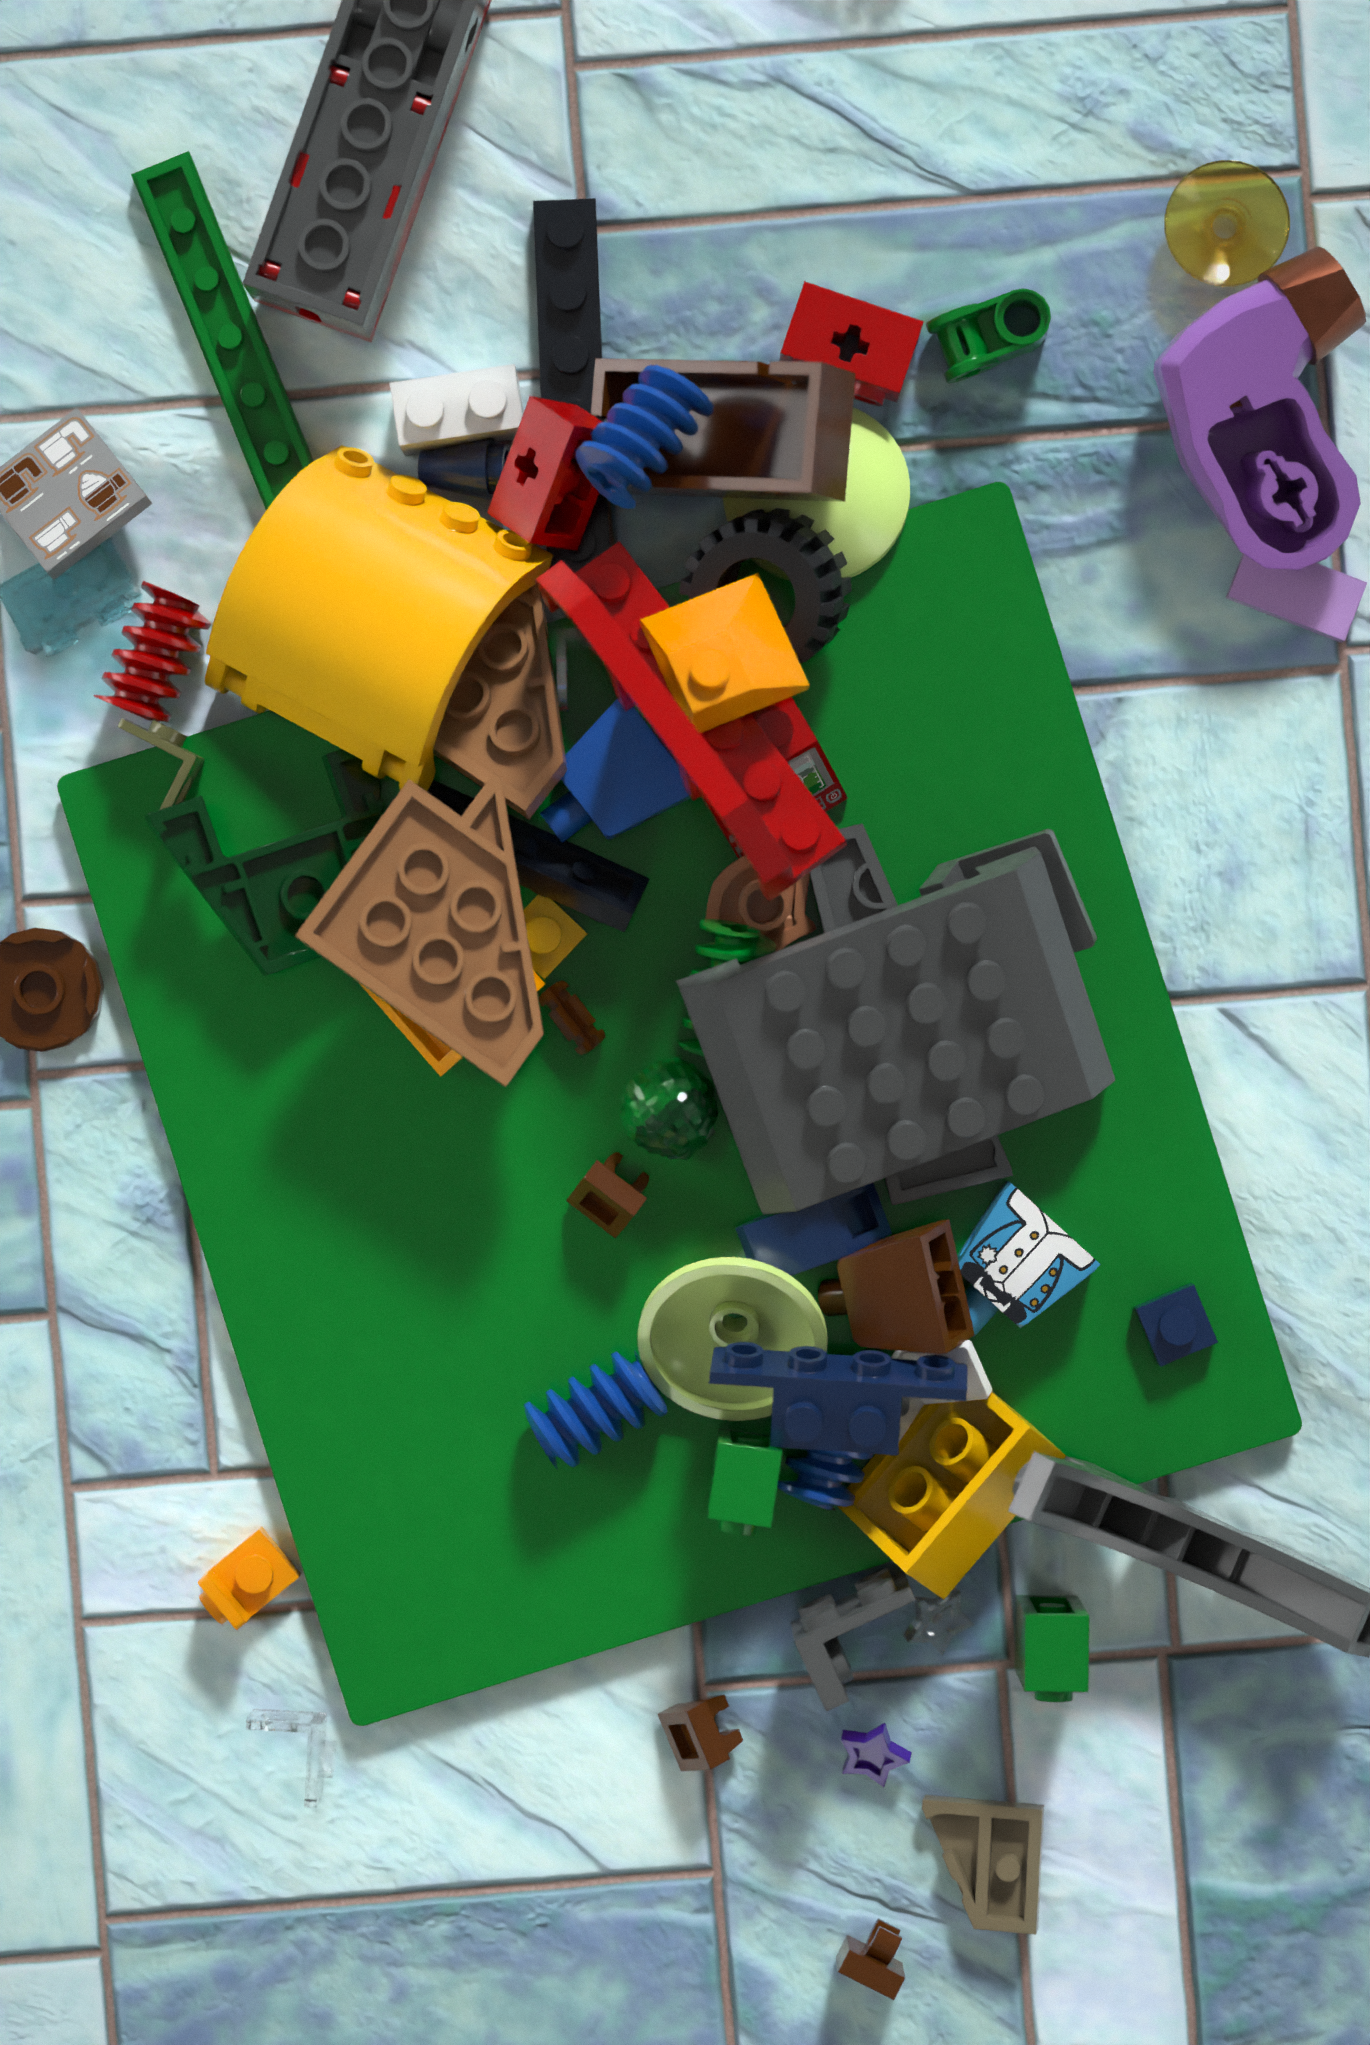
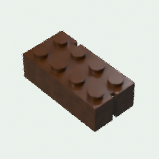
M595 358L591 414L595 417L607 420V412L616 403H623V393L632 384H639V374L648 365L665 367L682 375L695 384L713 404L714 412L709 417L701 416L692 410L689 412L698 423L699 430L697 433L690 436L675 429L674 433L682 442L683 450L675 455L660 448L658 451L666 460L668 468L665 472L659 474L644 467L643 471L651 480L652 488L644 493L629 486L627 490L630 494L845 502L856 373L824 362L770 361L769 365L760 361Z

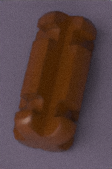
M561 980L541 993L538 998L541 1006L547 1005L551 1010L548 1014L568 1041L572 1039L578 1045L575 1048L576 1052L584 1055L603 1042L605 1032L603 1029L598 1031L594 1027L593 1023L596 1020L576 994L572 996L566 990L569 985Z

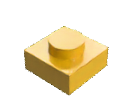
M537 895L523 910L532 967L543 979H546L588 933L552 899Z

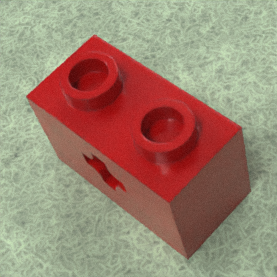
M804 281L780 352L779 361L824 362L856 373L854 399L874 406H883L885 399L897 403L924 321ZM847 335H853L859 338L858 349L867 354L855 353L851 362L839 359L840 348L831 343H844Z
M530 396L487 513L529 543L577 551L599 491L589 482L580 469L576 460V450L585 441H592V431L602 421L578 405Z

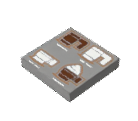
M75 408L0 466V513L53 580L153 504L78 408Z

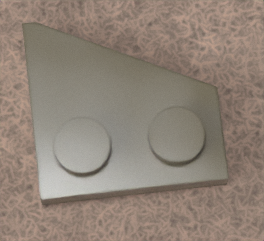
M935 1795L924 1796L922 1810L926 1819H930L944 1851L942 1854L952 1879L959 1886L963 1896L962 1903L973 1929L1036 1935L1039 1925L1045 1805Z

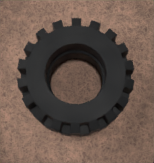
M775 508L769 513H764L763 509L750 511L720 526L698 543L701 548L689 556L684 566L691 572L690 575L680 581L679 594L689 595V600L736 582L742 563L749 558H759L774 563L786 573L794 588V614L791 621L783 625V628L799 663L802 664L833 640L840 630L837 627L838 623L847 616L850 604L843 602L844 596L852 591L851 577L842 578L840 569L847 565V561L842 551L833 555L829 549L828 544L835 539L826 529L819 534L811 529L815 520L803 514L795 519L790 518V510Z

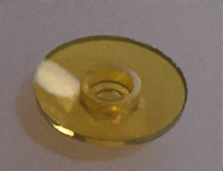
M1237 160L1210 162L1187 174L1172 192L1164 215L1165 239L1171 255L1178 265L1193 278L1203 283L1220 287L1239 286L1258 279L1260 273L1272 268L1280 258L1287 244L1290 232L1289 208L1279 186L1261 169ZM1218 218L1231 220L1235 227L1234 235L1230 238H1220L1213 230L1214 220Z

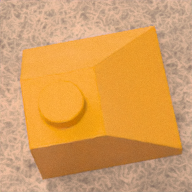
M758 573L640 620L641 628L672 697L699 733L809 690L810 685Z

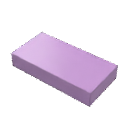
M1242 554L1226 599L1342 643L1347 637L1367 582L1318 563L1300 570L1267 569Z

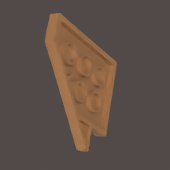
M537 583L516 597L501 612L475 648L449 699L433 748V755L482 788L493 773L502 779L505 804L527 819L531 818L567 772L545 606Z
M493 773L462 817L409 779L295 936L506 1087L543 1036V1028L502 779Z

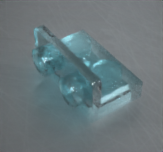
M111 537L55 580L48 575L40 563H37L0 584V600L21 635L19 640L25 651L34 655L43 651L46 657L57 655L76 644L80 640L76 632L96 620L103 627L128 615L132 608L130 601L143 594Z

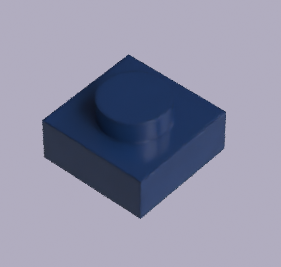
M1192 1283L1134 1306L1152 1353L1160 1367L1218 1343L1196 1288Z

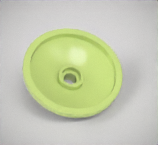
M853 407L845 502L723 498L727 522L736 517H741L750 511L763 509L764 513H769L775 508L790 510L789 517L793 519L803 514L815 520L811 527L815 533L819 534L826 529L835 539L828 544V547L833 555L841 551L843 552L847 565L840 569L842 578H852L880 561L895 544L902 532L910 504L909 472L905 458L891 434L874 418ZM750 558L765 571L790 581L786 573L774 563L764 559Z
M736 1257L711 1258L686 1265L667 1276L657 1285L646 1300L641 1312L637 1336L639 1355L644 1369L664 1395L694 1413L729 1421L755 1420L771 1416L773 1388L709 1384L710 1368L715 1347H726L735 1342H750L760 1345L763 1350L789 1352L795 1347L812 1346L823 1349L827 1353L828 1343L827 1328L822 1311L810 1292L801 1283L776 1267L760 1261ZM735 1313L740 1314L743 1317L733 1318L727 1314Z

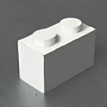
M515 364L390 383L398 443L405 456L419 454L421 450H437L491 437L494 438L495 442L512 440L516 435L524 413Z

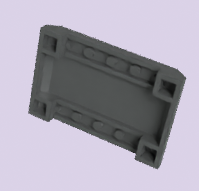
M1035 846L975 868L978 876L740 965L737 959L677 981L762 1214L802 1210L1091 1100L1115 1081L1041 852Z

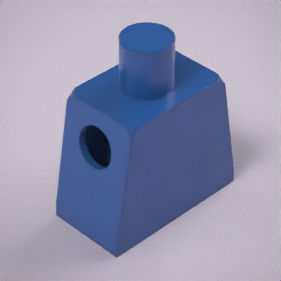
M617 699L565 755L567 772L561 780L569 791L545 808L540 814L562 843L592 820L606 839L610 841L685 802L691 797L685 790L678 764L634 706L625 711Z

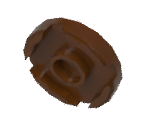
M36 927L12 933L0 942V1037L18 1049L46 1052L69 1046L87 1033L101 1011L104 983L99 964L84 943L63 931Z

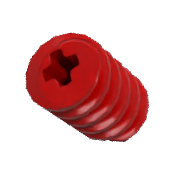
M143 581L141 588L154 599V602L133 603L131 611L144 622V626L123 627L121 634L135 647L133 650H113L112 657L125 670L123 673L104 672L102 680L115 693L113 696L94 695V697L149 721L169 722L172 715L159 703V699H179L182 693L169 680V676H189L192 670L178 655L180 652L199 653L202 646L188 632L190 629L209 630L212 623L198 611L200 605L166 589Z

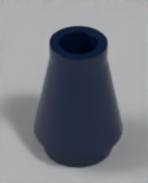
M491 437L437 450H421L418 457V479L427 488H437L492 500L508 457L510 446L509 444H496L494 438Z

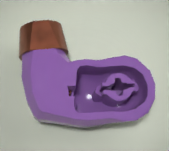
M1319 246L1260 273L1258 283L1217 302L1180 331L1154 362L1153 374L1166 411L1173 444L1182 468L1239 551L1267 569L1300 570L1327 559L1348 538L1361 505L1357 476L1324 431L1316 407L1306 388L1298 379L1307 363L1311 365L1317 364L1366 323V314L1360 296L1344 268L1333 255Z

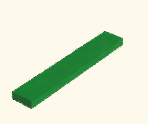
M187 151L135 172L131 176L264 507L267 510L284 487L301 470L314 462V459L245 287L242 284L243 282L192 155Z

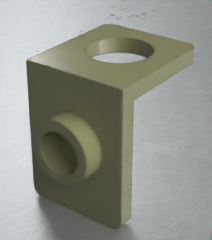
M121 718L117 727L184 760L159 810L184 802L205 759L182 747L187 738L186 735L156 720L152 721L147 730L129 720Z

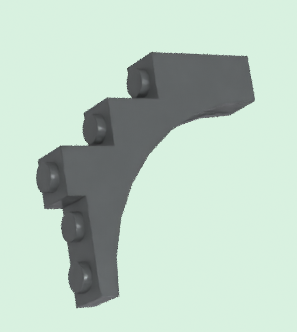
M1034 1452L1030 1462L1026 1463L1018 1472L1013 1484L1014 1498L1008 1510L1016 1516L1031 1523L1086 1539L1166 1570L1262 1612L1345 1653L1370 1657L1369 1587L1269 1538L1241 1531L1180 1500L1150 1492L1091 1462L1066 1456L1065 1460Z

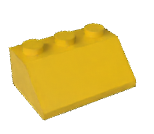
M993 1391L987 1399L924 1404L902 1439L899 1440L898 1455L875 1454L862 1469L865 1473L863 1481L851 1483L847 1487L855 1495L854 1504L852 1506L837 1507L906 1574L944 1600L1016 1516L1008 1511L1014 1498L1013 1484L1020 1469L1030 1462L1033 1453L1038 1452L1064 1459L1066 1455Z

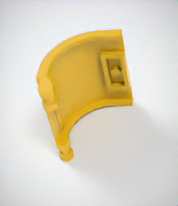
M341 445L310 463L284 487L263 514L244 545L228 578L213 622L206 649V654L210 656L205 675V685L221 694H226L228 691L235 693L241 697L242 705L258 714L263 713L266 709L271 710L363 760L362 769L379 779L387 775L400 782V790L410 779L427 791L436 772L433 756L435 741L449 699L462 671L482 637L501 612L516 597L537 583L536 578L549 570L553 554L527 542L512 530H505L480 517L479 512L473 507L460 502H451L428 490L421 480L409 475L397 474L374 462L373 457L367 452Z

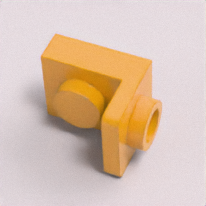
M261 1526L199 1579L198 1584L204 1591L199 1595V1598L205 1609L218 1623L224 1624L228 1620L238 1630L248 1622L251 1616L298 1579L301 1573L263 1526Z

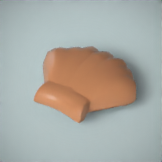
M744 855L732 862L714 880L708 897L705 919L733 921L757 928L761 934L769 937L776 944L775 952L782 950L791 942L816 929L814 922L805 915L810 873L769 902L761 892L756 872Z

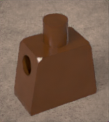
M940 1220L882 1238L848 1256L840 1258L837 1265L839 1278L824 1279L819 1286L818 1301L822 1312L828 1317L848 1315L853 1340L860 1347L928 1354H947L975 1335L949 1220Z

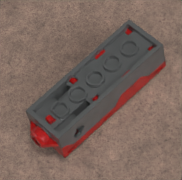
M492 0L341 1L242 283L255 302L372 343Z

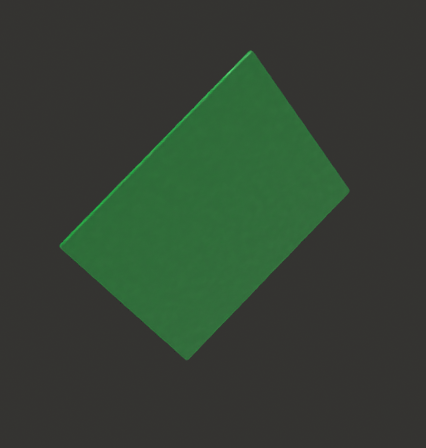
M994 482L911 508L908 511L902 532L888 553L872 567L851 578L852 591L845 595L843 602L850 604L846 618L837 625L840 629L839 632L821 651L800 664L810 685L809 690L791 697L817 738L848 797L847 800L825 813L838 829L863 823L896 899L897 906L922 897L919 889L938 864L1033 833L1051 829L1055 833L1097 936V941L1093 947L1075 952L1074 955L1115 1081L1091 1100L999 1134L998 1138L1011 1165L1013 1176L896 1205H891L885 1178L873 1182L892 1234L886 1237L940 1220H949L956 1253L958 1254L994 1196L1007 1180L1101 1264L1092 1274L1025 1326L1019 1328L1001 1310H998L975 1337L972 1336L968 1339L975 1348L992 1391L1032 1424L1066 1456L1091 1462L1137 1485L1294 1436L1301 1430L1302 1420L1011 490L1003 482ZM751 559L744 561L739 569L737 581L758 573L782 626L788 624L795 610V592L791 581L765 571ZM680 581L656 589L670 608L689 600V595L679 594ZM569 617L547 623L565 755L618 699L607 666ZM635 705L634 708L637 710V712L640 714L643 720L647 723V725L650 727V729L653 731V733L656 735V737L660 740V742L663 744V746L666 748V750L677 763V760L674 757V755L671 753V751L668 749V747L665 745V743L662 741V739L659 737V735L656 733V731L653 729V727L650 725V723L647 721V719ZM271 710L187 736L182 746L205 759L184 802L200 796L203 797L222 854L225 857H231L341 818V812L321 758L341 748ZM155 746L66 774L59 779L57 790L345 1705L349 1717L355 1725L366 1726L893 1561L837 1506H833L835 1510L824 1509L797 1499L778 1488L771 1528L757 1526L756 1535H739L724 1532L718 1529V1520L707 1519V1500L718 1428L771 1436L772 1415L745 1421L714 1419L683 1408L660 1391L668 1411L664 1416L659 1417L647 1406H643L646 1422L643 1428L638 1430L623 1418L621 1419L624 1433L622 1440L615 1442L604 1432L600 1431L601 1452L594 1455L579 1443L580 1463L575 1467H571L560 1457L556 1456L557 1470L539 1444L525 1414L524 1404L528 1401L543 1413L548 1411L546 1391L552 1389L565 1401L568 1400L570 1392L567 1379L572 1376L585 1387L592 1386L589 1366L596 1364L608 1375L613 1374L611 1354L615 1351L620 1353L630 1363L636 1360L634 1351L639 1355L637 1336L641 1312L646 1300L657 1285L676 1270L698 1261L721 1257L747 1259L735 1228L763 1215L752 1190L716 1088L713 1096L719 1113L714 1124L716 1133L707 1140L708 1144L695 1151L687 1161L683 1159L669 1160L666 1156L649 1154L644 1147H639L637 1143L628 1138L626 1129L619 1118L621 1108L623 1107L620 1098L626 1093L628 1083L636 1075L649 1069L652 1064L660 1060L664 1062L668 1058L676 1057L684 1062L693 1064L714 1085L704 1056L689 1052L678 1045L679 1040L696 1039L697 1036L695 1031L681 1024L682 1017L689 1016L677 981L689 977L691 968L710 966L711 960L695 953V945L714 942L715 936L699 928L700 920L705 919L708 897L714 880L738 858L701 796L695 801L690 798L610 841L606 839L593 820L566 840L648 877L650 880L625 933L554 901L588 935L546 979H543L538 974L545 982V985L537 992V997L539 998L541 993L554 983L561 980L567 982L569 987L566 990L571 996L577 995L596 1020L593 1023L594 1027L598 1031L603 1029L605 1032V1039L587 1054L581 1055L577 1053L575 1048L578 1045L573 1039L571 1041L566 1039L548 1015L551 1012L547 1005L541 1006L539 1003L543 1036L507 1086L504 1087L465 1058H462L440 1077L359 982L323 956L263 976L147 825L145 815L160 809L184 760ZM433 755L436 768L433 780L475 799L482 787ZM387 775L380 779V799H383V812L380 813V818L401 791L399 789L400 782ZM560 779L530 819H527L506 804L507 814L557 836L540 812L568 792L569 789ZM810 875L805 915L814 922L816 929L791 942L783 949L824 934ZM519 885L524 910L538 894ZM619 1152L623 1158L615 1168V1174L628 1184H633L638 1176L645 1172L649 1175V1182L641 1193L647 1198L615 1239L566 1200L597 1160L603 1164L610 1155ZM839 1259L792 1275L794 1279L810 1292L819 1308V1286L824 1279L839 1278L837 1270ZM962 1276L964 1289L966 1290L971 1283ZM1192 1283L1196 1288L1218 1343L1160 1367L1152 1353L1134 1306ZM822 1312L827 1328V1354L853 1356L857 1352L871 1350L886 1353L891 1357L895 1350L860 1347L853 1340L848 1315L828 1317ZM735 1313L727 1314L733 1318L743 1317L742 1315ZM782 1448L778 1480H797L798 1475L784 1462L786 1457H806L807 1451L805 1449ZM852 1459L861 1470L871 1460ZM843 1482L842 1484L848 1487L851 1483ZM1015 1516L1009 1524L1019 1522L1024 1519Z

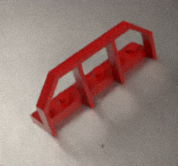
M620 541L575 573L561 560L536 578L544 603L553 613L561 608L607 666L618 701L624 710L628 711L636 705L674 755L685 790L691 799L695 801L701 795H704L720 816L756 872L761 892L769 902L847 845L844 836L750 713L699 733L674 700L640 625L641 619L670 607Z

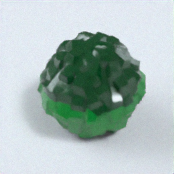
M676 1057L668 1058L664 1062L660 1060L652 1064L649 1069L636 1075L628 1083L626 1093L620 1098L623 1107L621 1108L619 1118L626 1129L628 1138L637 1143L639 1147H644L649 1154L666 1156L669 1160L683 1159L687 1161L695 1151L708 1144L707 1140L716 1133L714 1124L719 1113L716 1100L713 1097L715 1088L712 1082L705 1078L703 1073H700L693 1064L684 1062Z

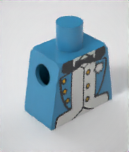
M1007 1180L1000 1187L957 1254L961 1275L971 1283L965 1290L975 1334L973 1337L977 1335L998 1310H1001L1019 1328L1025 1326L1101 1265Z

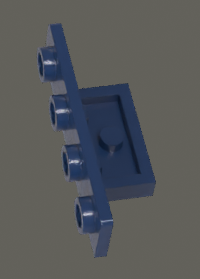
M735 1342L726 1347L714 1348L709 1384L773 1388L770 1447L898 1455L902 1397L966 1401L968 1366L963 1363H955L951 1358L942 1355H925L918 1358V1360L891 1359L886 1353L871 1350L860 1351L853 1356L827 1354L823 1349L812 1346L795 1347L788 1352L763 1350L760 1345L750 1342Z

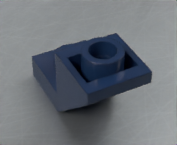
M874 1183L867 1184L796 1212L763 1214L735 1228L747 1259L771 1265L790 1276L848 1256L892 1234Z

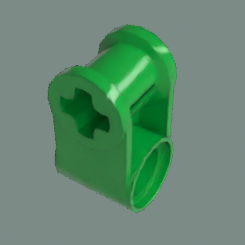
M1023 288L1012 290L978 304H970L953 309L931 319L925 325L928 333L936 334L948 367L944 377L946 382L950 384L984 373L1000 363L1030 353L1040 347L1046 339L1051 314L1049 305L1044 297L1033 290ZM1016 307L1029 308L1038 317L1039 327L1029 336L1020 337L1013 335L1004 324V317L1008 311ZM957 332L962 336L968 355L964 354Z

